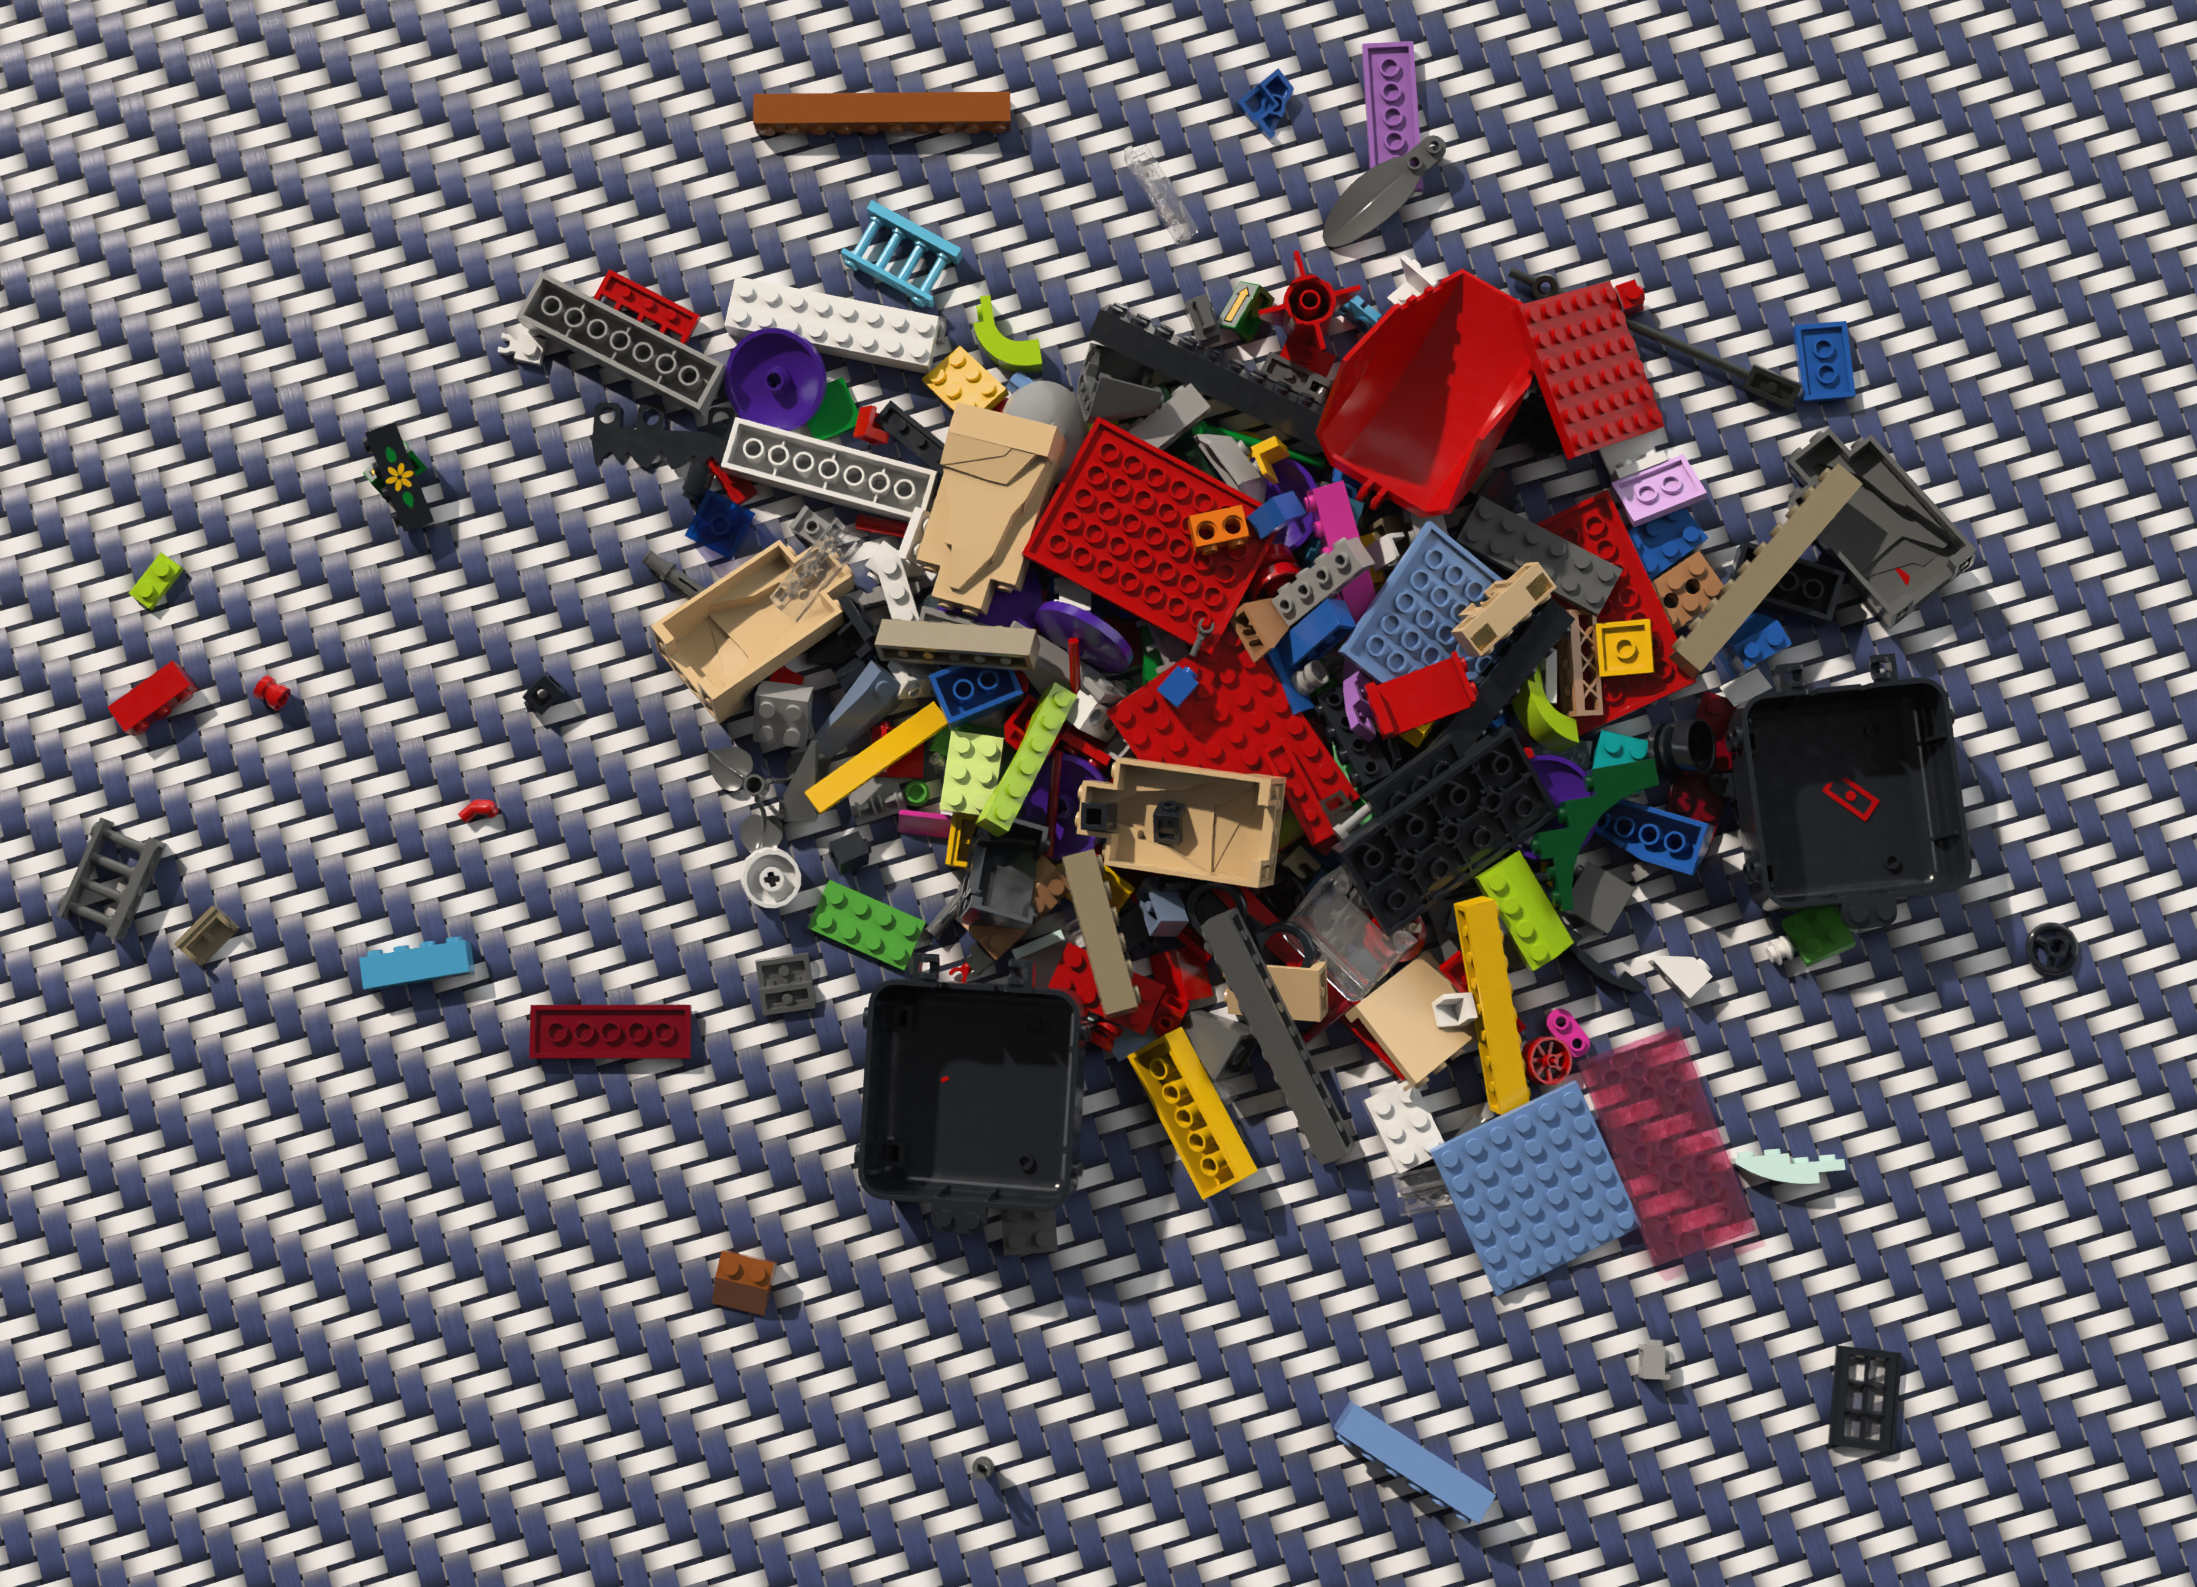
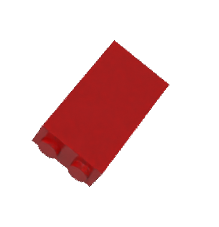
M1457 651L1451 652L1450 658L1379 685H1376L1375 681L1364 685L1365 696L1383 741L1475 706L1476 697H1479L1475 683L1473 681L1469 683L1466 673L1469 670L1464 657L1459 658Z

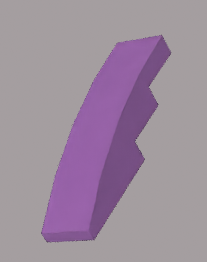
M1345 658L1343 693L1350 729L1370 742L1377 735L1370 719L1373 717V713L1364 693V685L1375 680Z

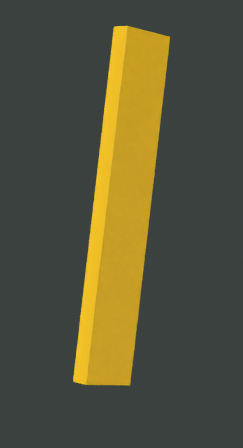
M933 701L804 792L805 796L817 812L822 815L948 726L942 711Z

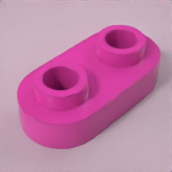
M1565 1009L1551 1011L1545 1021L1546 1028L1550 1034L1567 1045L1573 1058L1585 1055L1589 1050L1590 1041L1573 1016ZM1558 1017H1562L1565 1020L1563 1027L1557 1026L1556 1019ZM1574 1039L1580 1040L1581 1046L1579 1049L1572 1046Z

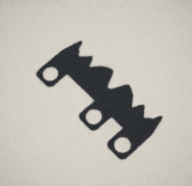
M600 402L595 406L592 434L595 464L598 466L602 458L609 452L615 456L618 462H621L626 453L629 452L636 463L644 468H649L658 452L663 451L671 469L683 466L695 455L697 462L702 464L711 456L719 462V467L722 470L721 464L734 424L735 412L732 408L712 407L708 411L707 432L663 430L665 409L662 405L643 404L638 409L637 429L620 428L621 406L618 403ZM605 407L614 409L616 413L615 419L611 423H603L599 418L600 411ZM648 409H654L659 414V420L654 425H647L643 421V414ZM718 412H725L729 416V423L724 428H717L713 424V417Z

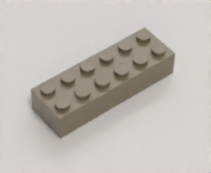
M1094 849L1062 857L1064 872L1105 1020L1137 1012V1004H1141V997L1138 986H1132L1130 978H1133L1134 972L1130 959H1124L1123 952H1126L1127 947L1123 933L1117 934L1116 926H1119V918L1116 907L1110 908L1109 900H1112V893L1108 880L1104 882L1101 875L1105 874V868L1101 854L1096 856Z

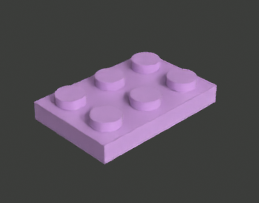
M1684 454L1611 482V490L1633 527L1707 499L1706 490Z

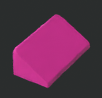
M901 809L899 810L898 830L900 833L949 838L952 816Z

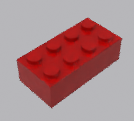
M1068 942L1048 987L1066 988L1076 992L1084 1000L1087 1010L1105 1018L1087 951ZM1134 972L1133 978H1130L1132 986H1138L1141 997V1004H1137V1012L1109 1020L1145 1035L1166 986Z

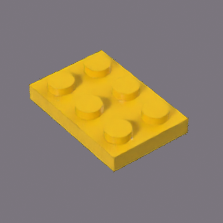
M961 346L955 349L921 379L924 385L953 412L957 402L992 410L1009 395L1007 389Z

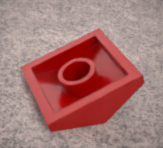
M1188 947L1149 956L1155 981L1166 986L1162 998L1165 992L1187 1002L1213 996L1205 961Z

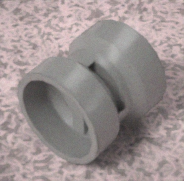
M1313 660L1306 664L1304 669L1295 671L1291 675V681L1299 694L1307 696L1314 692L1315 687L1325 685L1329 681V675L1322 663Z

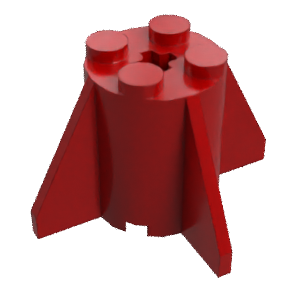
M1299 250L1293 252L1295 279L1286 289L1283 303L1258 310V316L1262 320L1282 327L1287 336H1291L1293 339L1301 342L1310 343L1320 353L1326 352L1323 336L1329 331L1333 313L1361 293V286L1356 285L1334 291L1331 284L1320 279L1319 276L1305 274Z

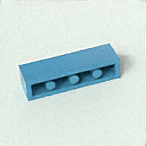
M462 936L447 938L446 943L436 945V941L419 943V948L410 949L409 945L394 947V952L383 953V950L368 951L366 957L359 958L363 989L373 991L474 974L471 942L462 940Z

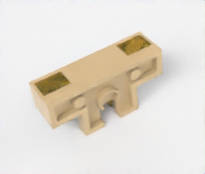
M1539 562L1525 563L1508 580L1495 581L1483 592L1487 601L1480 602L1482 607H1476L1474 603L1466 607L1458 615L1462 622L1451 633L1469 657H1485L1494 650L1495 647L1493 645L1498 640L1507 638L1513 632L1512 628L1518 622L1521 623L1532 615L1531 610L1534 607L1548 601L1551 597L1550 593L1557 586Z

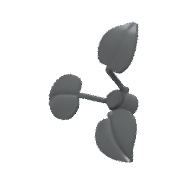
M728 747L708 751L709 768L717 784L727 791H738L744 786L745 792L754 797V801L761 811V816L757 814L748 816L740 827L741 841L750 853L763 847L778 848L784 836L783 823L778 816H766V810L761 802V798L768 794L769 785L791 782L806 751L796 753L788 759L785 764V770L790 777L780 779H765L756 774L750 775L753 771L754 763L751 755L742 748ZM819 752L818 782L828 776L831 765L830 758Z

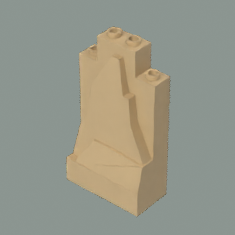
M957 402L940 462L944 473L916 558L925 571L938 573L931 595L938 602V606L948 610H953L954 607L961 608L963 613L977 617L978 613L987 615L996 585L997 589L1007 593H1012V590L1021 592L1031 562L1022 556L1021 553L1048 507L1068 443L1057 426Z
M778 540L651 625L657 651L717 723L720 724L744 707L743 700L760 681L844 625L843 613L845 611L839 604L838 599L854 589L852 579L854 574L847 564L842 565L839 562L834 549L831 546L826 547L821 540L798 556L791 546L788 545L786 547L781 540Z
M1124 757L1116 758V762L1112 765L1111 776L1114 778L1113 783L1083 780L1082 785L1079 787L1078 800L1080 801V809L1075 817L1077 834L1107 838L1102 848L1104 865L1254 888L1274 885L1286 785L1285 777L1243 774ZM1172 800L1185 804L1186 810L1182 815L1183 840L1180 845L1154 842L1153 813L1161 801ZM1081 802L1118 803L1117 829L1108 831L1082 830Z

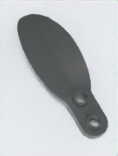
M1428 136L1404 156L1384 161L1356 179L1340 196L1329 213L1323 229L1322 237L1324 243L1332 248L1347 245L1371 232L1389 219L1412 195L1420 177L1444 158L1446 152L1444 140L1439 136ZM1436 145L1438 150L1432 151L1429 146ZM1416 161L1419 165L1413 167L1410 165V162Z

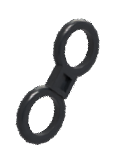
M1203 880L1198 882L1189 891L1185 902V911L1190 928L1200 937H1203L1201 929L1203 923L1200 922L1196 913L1198 898L1206 890L1221 889L1233 898L1265 965H1267L1264 958L1266 941L1272 935L1284 932L1294 935L1301 941L1304 948V960L1300 967L1310 968L1314 964L1316 959L1315 945L1310 934L1301 926L1289 921L1274 922L1267 925L1247 912V901L1243 892L1236 885Z

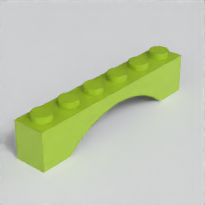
M1056 682L1044 689L1033 710L1025 736L1007 771L987 800L976 825L997 837L1009 831L1077 697L1076 694Z

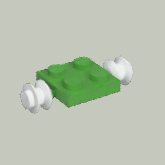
M1835 907L1806 909L1781 920V925L1790 940L1783 936H1779V943L1777 944L1770 940L1768 941L1769 947L1766 948V952L1772 963L1776 962L1778 965H1782V959L1785 957L1790 961L1793 960L1794 950H1796L1805 966L1809 967L1855 947L1856 941L1850 931L1857 933V929L1847 928L1842 923Z

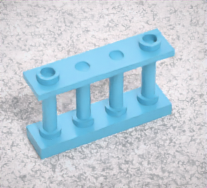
M871 200L866 208L871 222L853 253L845 248L842 249L841 255L844 264L854 271L860 269L912 297L911 300L920 307H925L926 305L933 308L935 305L934 298L929 293L946 264H950V262L956 265L959 264L963 257L962 249ZM886 226L892 230L893 235L874 265L862 257L878 229ZM908 238L915 242V248L898 277L884 269L901 240ZM930 250L937 254L938 259L919 289L907 283V280L924 251Z

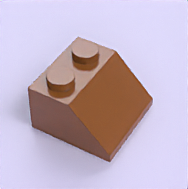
M722 1250L715 1275L712 1303L765 1316L778 1262Z

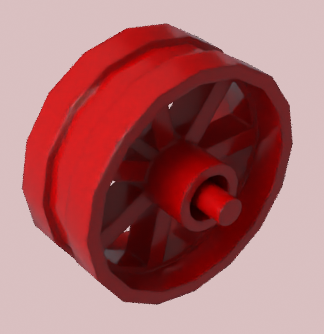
M1537 1037L1531 1039L1521 1052L1526 1064L1525 1077L1537 1085H1556L1561 1083L1569 1075L1572 1068V1056L1569 1048L1562 1040L1556 1037ZM1543 1041H1547L1545 1052L1539 1045ZM1553 1046L1557 1050L1555 1054H1551ZM1536 1051L1538 1055L1533 1058V1054ZM1551 1068L1557 1071L1553 1077L1551 1073ZM1543 1070L1545 1073L1546 1081L1539 1077Z

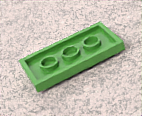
M829 880L807 928L905 971L926 922Z

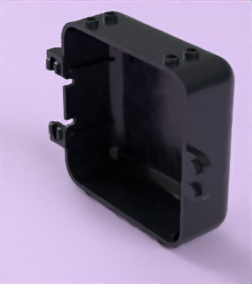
M1895 653L1870 656L1869 665L1873 683L1822 687L1815 690H1809L1805 687V681L1802 680V662L1779 664L1774 670L1776 692L1759 694L1739 705L1730 715L1724 745L1727 751L1731 753L1745 860L1742 878L1745 884L1748 885L1750 897L1761 909L1769 912H1786L1839 906L1841 921L1849 929L1884 927L1896 920V900L1937 896L1955 891L1968 881L1972 870L1973 846L1968 840L1952 726L1955 722L1954 711L1950 709L1947 693L1937 682L1928 678L1899 680ZM1885 663L1886 672L1881 673L1880 664ZM1785 673H1792V681L1786 682ZM1849 778L1880 800V802L1866 822H1864L1822 792L1825 785L1834 782L1829 790L1863 814L1872 802L1841 779ZM1848 791L1855 792L1856 799L1854 801L1846 799L1845 795Z
M914 953L913 978L892 979L879 984L873 990L869 998L868 1007H865L863 1012V1028L867 1029L861 1131L860 1144L856 1145L854 1152V1164L858 1166V1177L861 1186L869 1195L881 1200L932 1203L931 1222L938 1231L947 1233H979L986 1227L988 1208L1039 1212L1056 1209L1073 1196L1078 1186V1178L1082 1177L1084 1162L1080 1160L1086 1043L1087 1040L1091 1039L1092 1025L1088 1023V1010L1084 1000L1070 989L1035 986V960L1009 959L1008 967L1010 972L1007 984L938 980L939 954ZM929 962V973L922 972L923 963ZM1019 969H1027V979L1019 978ZM948 1076L950 1080L941 1083V1078Z

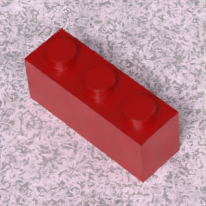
M172 660L107 708L125 733L132 736L141 735L150 728L149 725L170 715L171 709L176 705L184 704L191 700L193 693L198 688L182 666Z

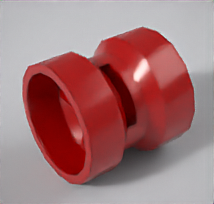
M265 675L253 691L255 698L260 701L265 700L268 702V706L275 711L285 705L291 694V689L285 685L276 684V680L269 675Z
M1100 1017L1097 1022L1098 1027L1095 1032H1091V1039L1089 1041L1111 1053L1114 1048L1113 1042L1121 1036L1124 1030L1109 1020Z

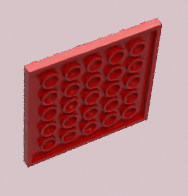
M1611 281L1521 304L1511 309L1567 460L1665 427L1662 414L1653 396V389L1648 383L1644 372V365L1639 359L1634 339L1630 335L1625 315L1621 311L1617 294L1612 287Z

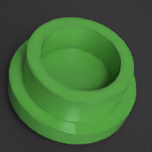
M912 781L904 789V798L911 806H923L930 798V789L922 781Z

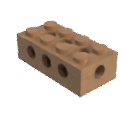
M1697 551L1652 582L1675 632L1704 613V608L1714 597L1719 600L1724 594L1720 591L1724 586L1700 551ZM1685 585L1691 586L1694 589V594L1688 593ZM1663 600L1671 601L1673 608L1666 607Z

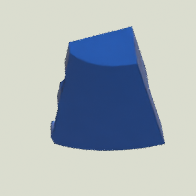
M1278 68L1235 104L1247 119L1270 140L1276 133L1275 129L1285 112L1286 103L1290 99L1294 88Z

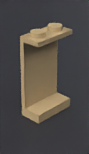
M1316 961L1310 968L1266 965L1292 1019L1321 1022L1328 1014L1327 962ZM1227 986L1224 993V1002L1228 1005V1014L1243 1015L1239 1010L1238 1001L1234 993Z

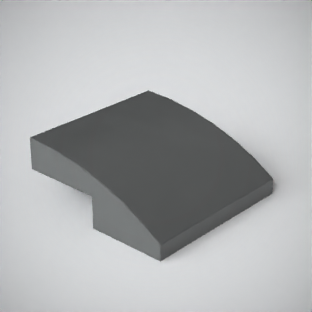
M809 952L757 959L755 961L763 1016L816 1008Z

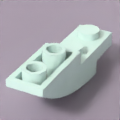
M1780 1149L1764 1150L1763 1156H1754L1753 1151L1738 1152L1737 1158L1730 1159L1731 1165L1748 1174L1769 1181L1791 1184L1820 1183L1819 1172L1845 1170L1844 1159H1835V1154L1819 1156V1161L1809 1162L1808 1157L1792 1158V1164H1790L1789 1153L1781 1154Z

